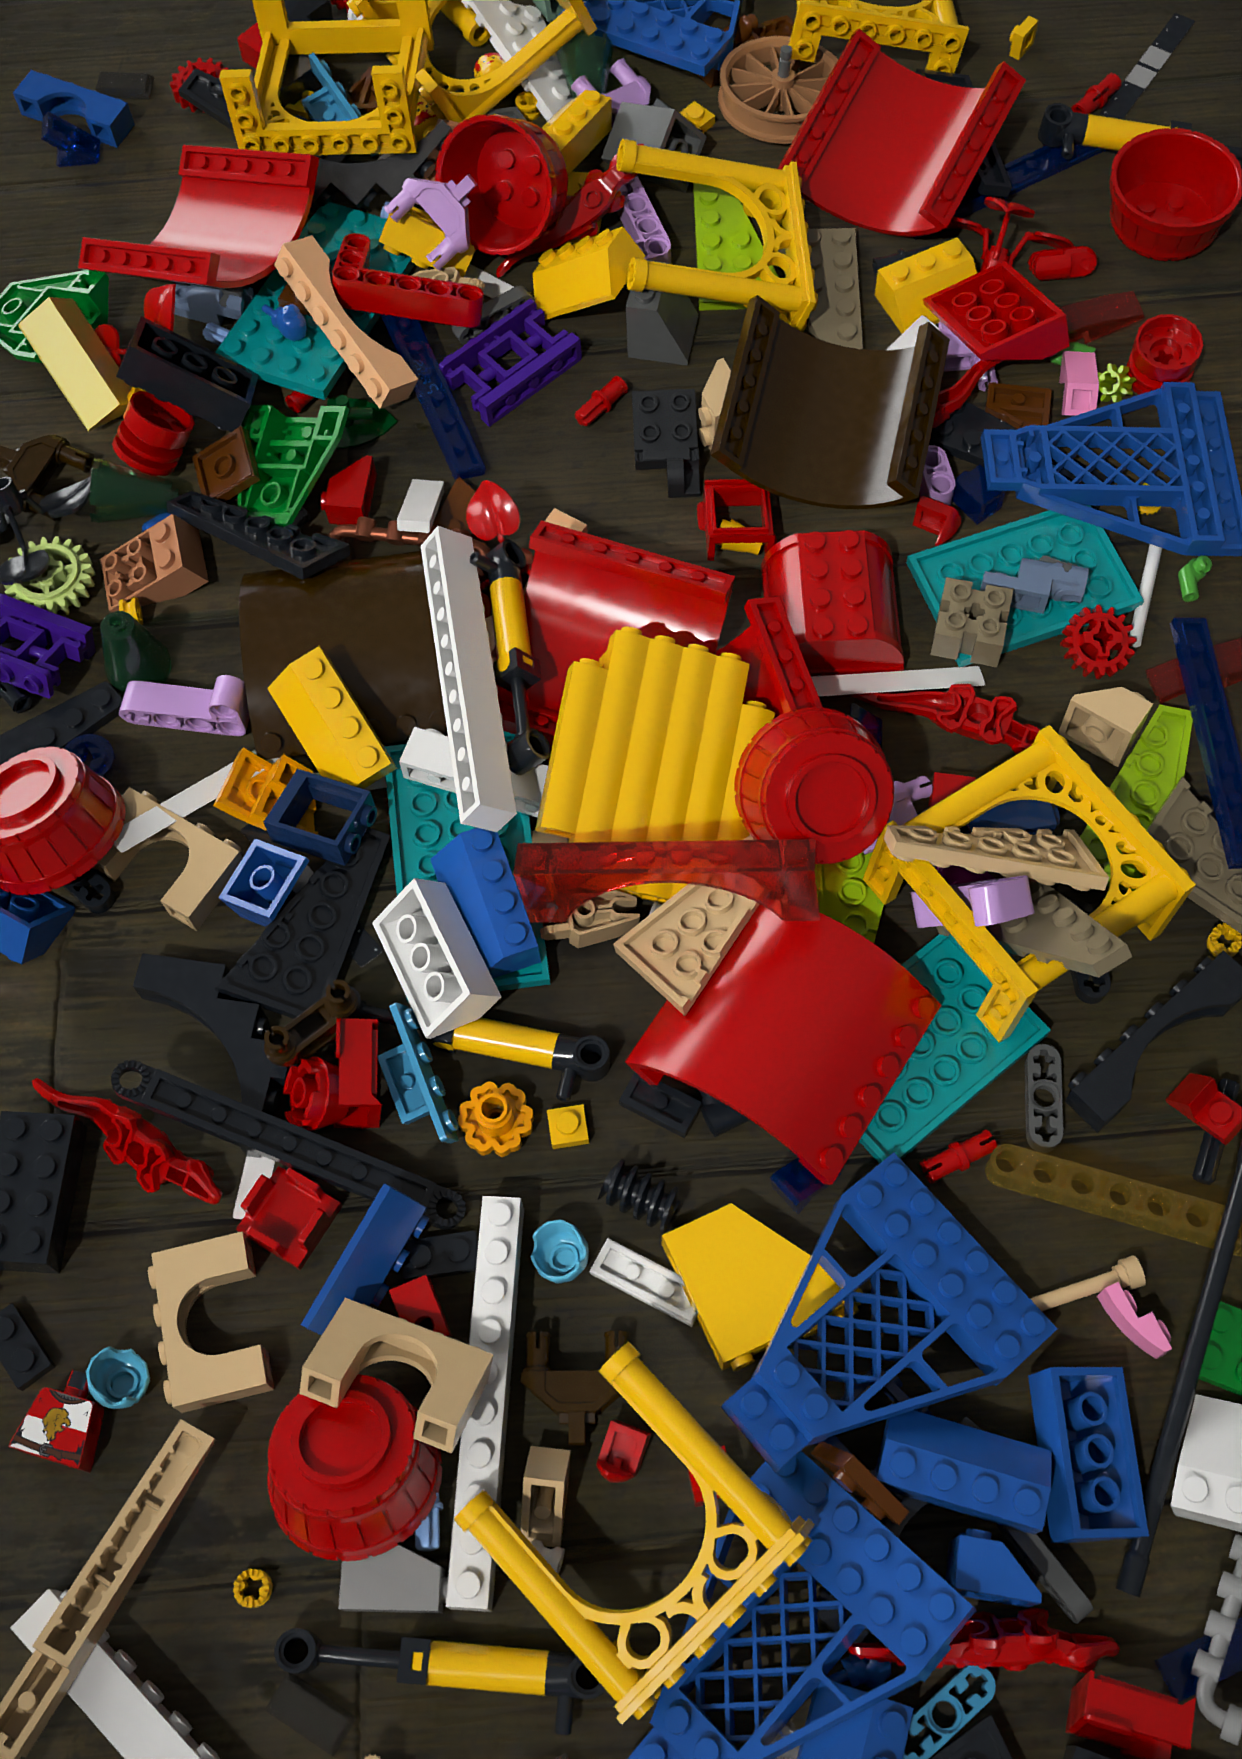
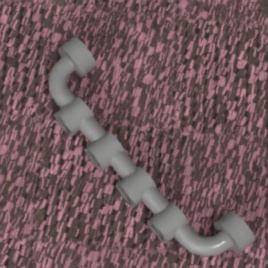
M1236 1533L1229 1554V1558L1237 1561L1234 1572L1231 1574L1224 1571L1222 1574L1217 1596L1225 1600L1220 1613L1212 1609L1210 1611L1204 1634L1212 1637L1208 1652L1198 1649L1191 1674L1199 1677L1196 1699L1200 1711L1209 1722L1222 1729L1221 1739L1238 1746L1242 1735V1708L1230 1703L1228 1711H1224L1217 1706L1214 1700L1216 1685L1222 1672L1224 1660L1242 1606V1535Z

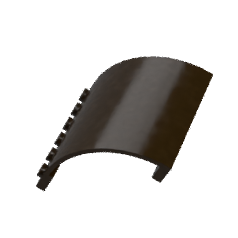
M759 295L750 299L710 455L757 487L775 495L809 505L837 509H872L892 506L918 498L950 339L930 322L919 326L915 347L896 350H865L844 347L814 338L787 324L779 318L780 312Z
M421 551L339 561L337 564L329 566L304 580L282 569L245 573L243 575L239 594L240 644L247 703L257 756L266 760L280 758L283 754L288 757L307 754L267 688L290 663L318 646L327 653L382 744L408 741L414 727L424 730L428 728L435 729L444 736L448 735Z

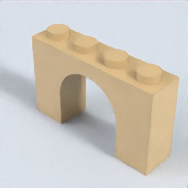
M129 787L122 795L125 802L124 805L126 806L124 824L156 806L177 821L123 853L113 845L109 852L92 869L115 882L136 854L145 846L162 840H172L184 844L189 848L187 865L160 901L169 915L197 931L220 902L218 897L243 859L241 855L242 850L229 839L221 841L214 837V833L201 823L194 825L187 821L186 816L182 818L159 805L160 802L150 793L143 791L140 794Z
M241 1231L151 1253L153 1266L148 1267V1277L152 1289L157 1291L158 1303L153 1305V1314L157 1327L162 1328L163 1341L158 1343V1351L162 1365H167L169 1380H165L163 1384L167 1403L172 1404L173 1408L184 1413L274 1390L269 1353L262 1345L219 1355H205L196 1352L187 1337L186 1323L189 1311L203 1293L217 1286L256 1277L251 1240L244 1232Z
M345 1298L302 1366L299 1394L338 1408L355 1377L367 1366L381 1361L407 1363L420 1370L431 1384V1388L418 1410L413 1438L452 1453L488 1383L494 1354L483 1351L476 1346H470L449 1338L442 1333L415 1325L403 1318H397L381 1312L366 1304H360Z

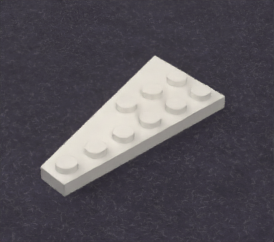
M462 0L466 8H472L476 13L474 20L479 27H485L491 34L489 41L505 62L547 27L540 10L531 5L515 4L509 0ZM556 53L521 83L524 90L532 92L538 100L536 107L547 122L563 106L573 100Z

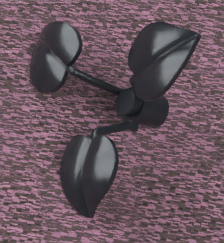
M91 476L49 494L39 504L28 496L25 489L18 491L11 477L0 478V536L2 532L7 531L12 526L22 550V556L13 557L0 566V583L2 585H13L31 581L42 575L50 564V557L45 550H38L29 554V550L14 517L24 510V500L41 514L48 512L52 518L67 516L80 510L87 503L93 485Z

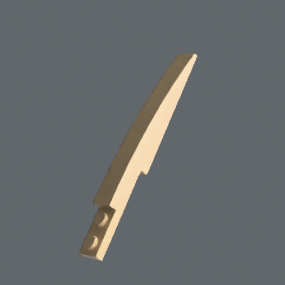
M180 1419L32 1645L35 1651L1 1701L0 1759H20L21 1756L26 1758L146 1563L215 1443V1438Z

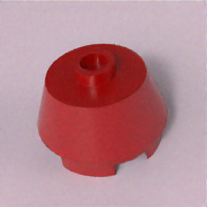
M317 1056L301 1059L299 1066L290 1067L283 1094H290L291 1111L285 1112L287 1121L308 1131L342 1121L349 1107H338L339 1067Z

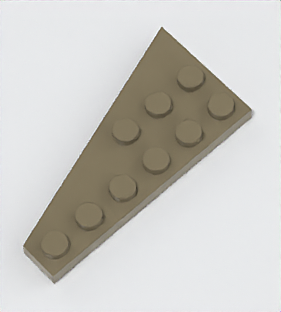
M855 228L808 229L807 241L808 245L811 246L810 262L811 268L815 271L814 291L818 294L817 307L815 311H811L807 319L811 335L832 344L863 349ZM785 248L778 250V252L786 255Z
M1182 777L1146 831L1164 846L1168 855L1188 872L1191 880L1196 884L1187 898L1242 934V844L1229 829H1223L1210 814L1213 810L1205 801L1200 803L1189 790L1191 785Z
M1028 878L1035 913L1007 922L985 926L1007 953L1021 957L1028 953L1033 954L1037 961L1047 964L1051 960L1063 963L1065 969L1095 977L1102 976L1132 958L1126 943L1050 885L1041 884L1031 878ZM936 926L940 935H950L944 926Z

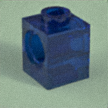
M978 465L971 471H964L957 477L952 501L978 525L1001 509L1006 491L988 490L985 468Z

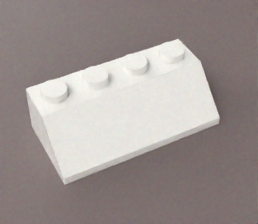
M414 878L372 922L425 1038H434L480 1019L501 998L494 980L445 883Z

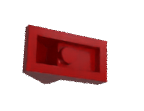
M1189 1073L1165 1099L1169 1105L1224 1145H1227L1242 1129V1107L1218 1090L1215 1079L1210 1076Z

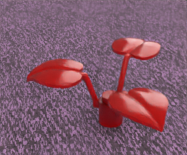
M986 197L984 200V204L987 207L1005 212L996 246L991 245L990 251L989 235H992V230L983 227L981 224L953 216L948 227L945 228L967 229L983 236V253L981 256L983 263L980 272L1003 261L1012 266L1013 260L1029 240L1054 248L1074 247V244L1069 239L1056 234L1039 231L1025 232V235L1010 256H1007L1009 250L1003 248L1002 244L1011 214L1025 218H1034L1035 211L1022 204L1006 202L996 197Z
M176 284L152 288L145 296L144 317L173 332ZM108 324L99 325L95 329V333L119 368L121 365L120 355H125L127 349L119 348V333L113 326Z
M484 480L468 504L466 521L470 531L477 538L489 541L497 537L501 543L506 540L503 535L514 534L519 529L520 512L514 499L504 488L493 481ZM521 548L526 558V566L521 569V574L527 573L530 576L534 557L528 549ZM488 579L480 584L481 591L489 586ZM481 592L485 608L484 615L487 618L491 616L492 612L491 601L486 594Z

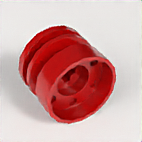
M1165 314L1150 318L1139 327L1127 363L1129 367L1127 375L1136 378L1131 388L1135 393L1140 395L1159 389L1163 382H1190L1203 348L1202 334L1196 325L1184 317Z
M147 391L136 392L132 394L123 415L124 420L121 421L112 442L114 452L122 461L138 471L154 476H167L174 473L183 452L182 447L186 445L195 424L193 416L170 402L160 401Z

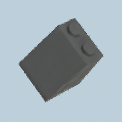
M621 102L601 159L610 165L611 160L618 153L619 144L622 139L633 140L637 144L643 143L648 147L700 155L707 136L675 109ZM639 173L637 175L640 179L685 193L690 183Z
M646 289L642 292L630 291L626 304L628 357L688 366L699 314L689 297Z

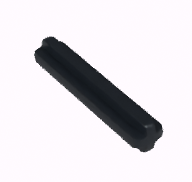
M1222 1078L1218 1083V1090L1234 1102H1237L1240 1084L1237 1081ZM1207 1131L1204 1132L1193 1172V1179L1199 1183L1211 1185L1216 1179L1225 1145Z

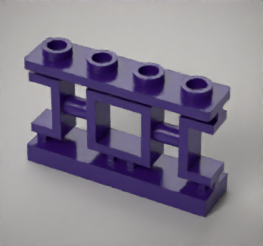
M530 298L523 304L516 306L505 317L494 322L477 337L470 339L456 352L446 356L439 363L441 381L452 390H455L463 383L476 392L471 396L472 407L476 412L480 411L481 420L490 427L581 361L580 338L573 332L568 335L565 329L554 337L549 335L541 328L545 325L544 311L542 309L537 310L536 302ZM524 331L530 336L525 341L518 337ZM539 345L546 350L540 356L534 351ZM512 349L522 360L506 371L495 360ZM479 364L484 370L476 375L471 369ZM495 379L500 385L492 390L487 383Z
M0 593V645L9 636L24 641L16 651L0 646V681L50 699L54 695L53 685L58 686L61 683L60 672L57 666L66 657L81 662L84 658L89 660L96 652L92 627ZM47 644L52 646L49 650L44 649ZM33 659L38 660L35 665L30 663Z

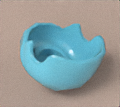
M561 1219L547 1221L532 1235L534 1248L530 1257L541 1277L557 1284L574 1280L587 1266L589 1246L583 1234L575 1225Z
M111 1346L106 1347L91 1358L86 1370L89 1392L97 1403L110 1409L128 1408L138 1403L145 1396L150 1383L147 1363L133 1349L117 1350Z

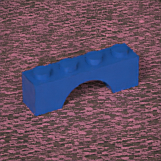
M33 70L27 74L13 92L23 116L44 123L58 116L68 114L85 117L93 140L116 148L119 147L135 125L127 102Z

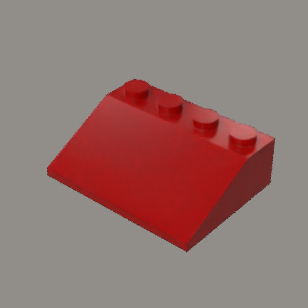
M1006 261L923 298V304L981 360H1042L1070 347L1066 314Z

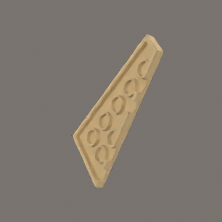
M888 825L883 838L891 854L897 859L906 862L918 859L929 861L931 864L942 868L954 865L964 867L978 874H983L985 871L996 872L1006 878L1027 875L1028 878L1035 879L1044 885L1052 886L1055 883L1070 885L1072 888L1080 891H1089L1090 888L1105 891L1109 876L1076 831L1064 829L1062 836L1053 835L1049 829H1038L1036 835H1030L1019 828L973 827L971 834H963L958 827H945L943 833H936L926 826Z
M751 835L613 944L616 953L684 1016H686L789 861L764 849L757 843L758 840L753 839Z

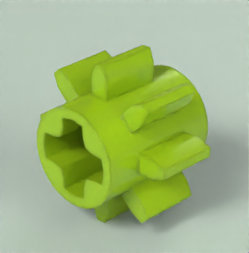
M1108 364V371L1098 372V391L1103 393L1101 401L1109 402L1112 398V401L1116 403L1122 401V397L1126 395H1133L1131 388L1136 378L1127 375L1129 371L1128 366L1122 365L1117 369L1116 365Z

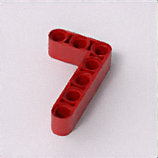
M359 233L348 234L343 238L332 270V287L342 308L472 328L480 325L484 294L477 286L370 269V239Z

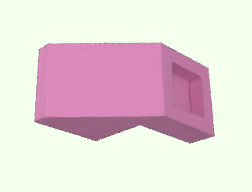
M1062 352L1059 383H1065L1061 415L1076 416L1097 408L1099 380L1094 352Z

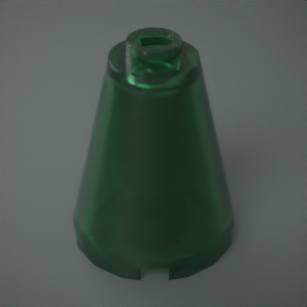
M582 30L557 51V59L572 100L578 95L571 89V86L576 79L583 75L587 77L588 81L600 94H607L613 57L612 41L607 35L603 34V38L595 36L594 31L588 37Z
M94 458L93 462L96 468H92L90 504L95 505V513H90L91 522L104 523L157 516L167 513V501L179 496V489H173V482L104 459Z
M115 611L105 616L101 622L100 629L104 669L108 681L122 694L125 693L126 686L130 681L161 682L163 684L171 671V657L167 648L129 613Z

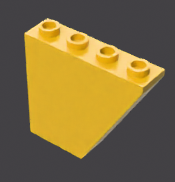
M732 1203L662 1235V1247L674 1272L681 1276L685 1286L682 1285V1288L691 1307H693L695 1312L698 1311L697 1320L721 1370L732 1367L733 1371H738L754 1362L753 1356L767 1349L811 1255ZM817 1264L791 1319L793 1327H798L839 1292V1286L820 1264ZM858 1288V1289L855 1291V1292L863 1293L860 1288ZM844 1301L828 1315L845 1317ZM853 1302V1315L859 1312L857 1306L861 1305V1303ZM815 1325L803 1337L807 1338L809 1336L816 1334L817 1325Z

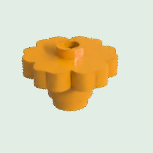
M491 1081L473 1088L470 1093L472 1101H465L459 1107L458 1125L466 1133L465 1141L467 1145L472 1149H476L483 1156L488 1155L494 1150L498 1156L505 1157L511 1152L521 1149V1137H527L532 1134V1123L534 1120L532 1108L526 1105L525 1093L520 1089H516L511 1083H505L498 1088Z

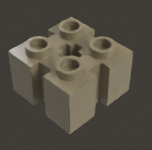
M946 577L930 655L957 660L958 653L971 655V663L997 667L1004 645L1007 628L1006 622L1010 611L1013 589L986 584L985 591L972 589L973 582Z

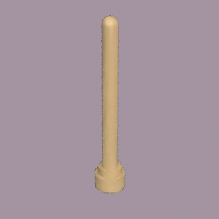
M1132 1255L1118 1260V1265L1112 1266V1271L1030 1299L1041 1311L1101 1292L1104 1288L1119 1282L1122 1289L1127 1287L1128 1290H1132L1146 1285V1279L1141 1264Z

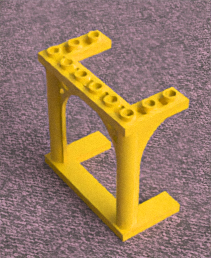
M252 0L263 43L255 76L253 77L251 69L221 70L219 77L239 149L310 155L416 153L417 140L414 122L419 98L418 89L421 87V84L414 75L424 68L426 51H433L434 49L427 0H396L399 19L289 22L284 0ZM313 52L314 54L399 52L397 65L372 67L371 75L378 108L364 116L349 121L308 122L289 114L279 102V94L288 55L311 54Z
M349 0L346 3L357 18L360 15L363 16L361 20L399 19L396 0ZM427 0L431 25L437 13L448 0ZM556 0L565 10L501 67L487 75L474 79H455L440 73L432 65L428 51H426L424 68L414 75L421 84V87L418 89L419 98H424L429 105L433 104L430 108L438 119L461 123L466 119L470 120L469 118L485 115L581 30L589 37L597 30V27L582 0ZM389 52L386 55L392 65H397L399 52ZM444 85H448V86H449L447 90L444 89V88H442V87H443ZM474 87H479L477 90L472 91ZM460 88L464 89V92H455Z
M1050 725L1038 732L1032 746L903 824V826H926L936 833H943L945 827H958L960 829L990 809L1017 800L1044 801L1069 810L1093 829L1107 852L1110 864L1109 888L1103 902L1089 916L1117 937L1137 926L1149 941H1152L1163 932L1196 886L1188 872L1168 855L1164 846L1146 831L1137 816L1130 813L1117 799L1114 791L1102 783L1093 773L1090 765L1086 761L1081 760L1070 748L1067 740ZM1058 781L1063 789L1059 793H1052ZM892 820L886 824L877 839L863 880L881 902L886 905L896 899L902 882L905 879L993 985L976 1016L1000 1043L1012 1034L1038 990L1069 969H1065L1062 962L1051 960L1048 964L1039 962L1033 954H1029L1015 963L985 926H975L972 911L929 861L915 859L912 862H906L897 859L891 854L883 838L888 825H898ZM1123 864H1133L1144 877H1129L1121 871L1120 866ZM1120 884L1128 888L1126 894L1120 892L1118 887Z

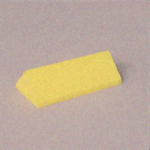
M48 297L24 318L18 326L88 432L124 415L128 405L127 395L132 387L116 377L119 370L118 366L74 299Z

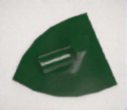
M340 395L337 398H328L327 406H346L350 409L342 438L336 449L355 448L370 443L386 434L398 423L390 413L383 408L379 409L374 403L356 398H348L345 395Z

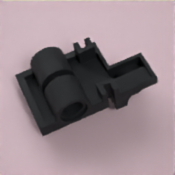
M695 388L632 391L635 470L667 469L668 498L700 497Z

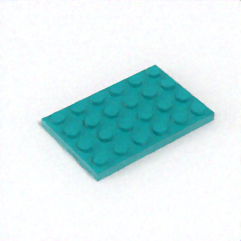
M1051 510L908 555L906 562L936 623L946 577L973 582L972 589L980 590L985 571L992 573L1000 572L1008 576L1017 577L1022 558L1039 560L1042 556H1048L1065 563L1089 568L1087 584L1081 603L1054 601L1048 598L1043 614L1010 607L1001 654L1063 634L1062 630L1067 625H1070L1069 620L1074 614L1079 615V612L1085 607L1091 613L1096 605H1101L1103 613H1106L1110 607H1113V616L1115 617L1135 610L1144 602L1104 528ZM958 653L957 660L955 661L959 668L973 664L970 662L971 655Z
M939 934L902 964L941 1004V1007L859 1140L879 1164L893 1152L900 1159L905 1157L1034 1046L1047 1037L1051 1031L1028 1007L1012 1034L999 1043L976 1016L993 984L951 934L949 936Z

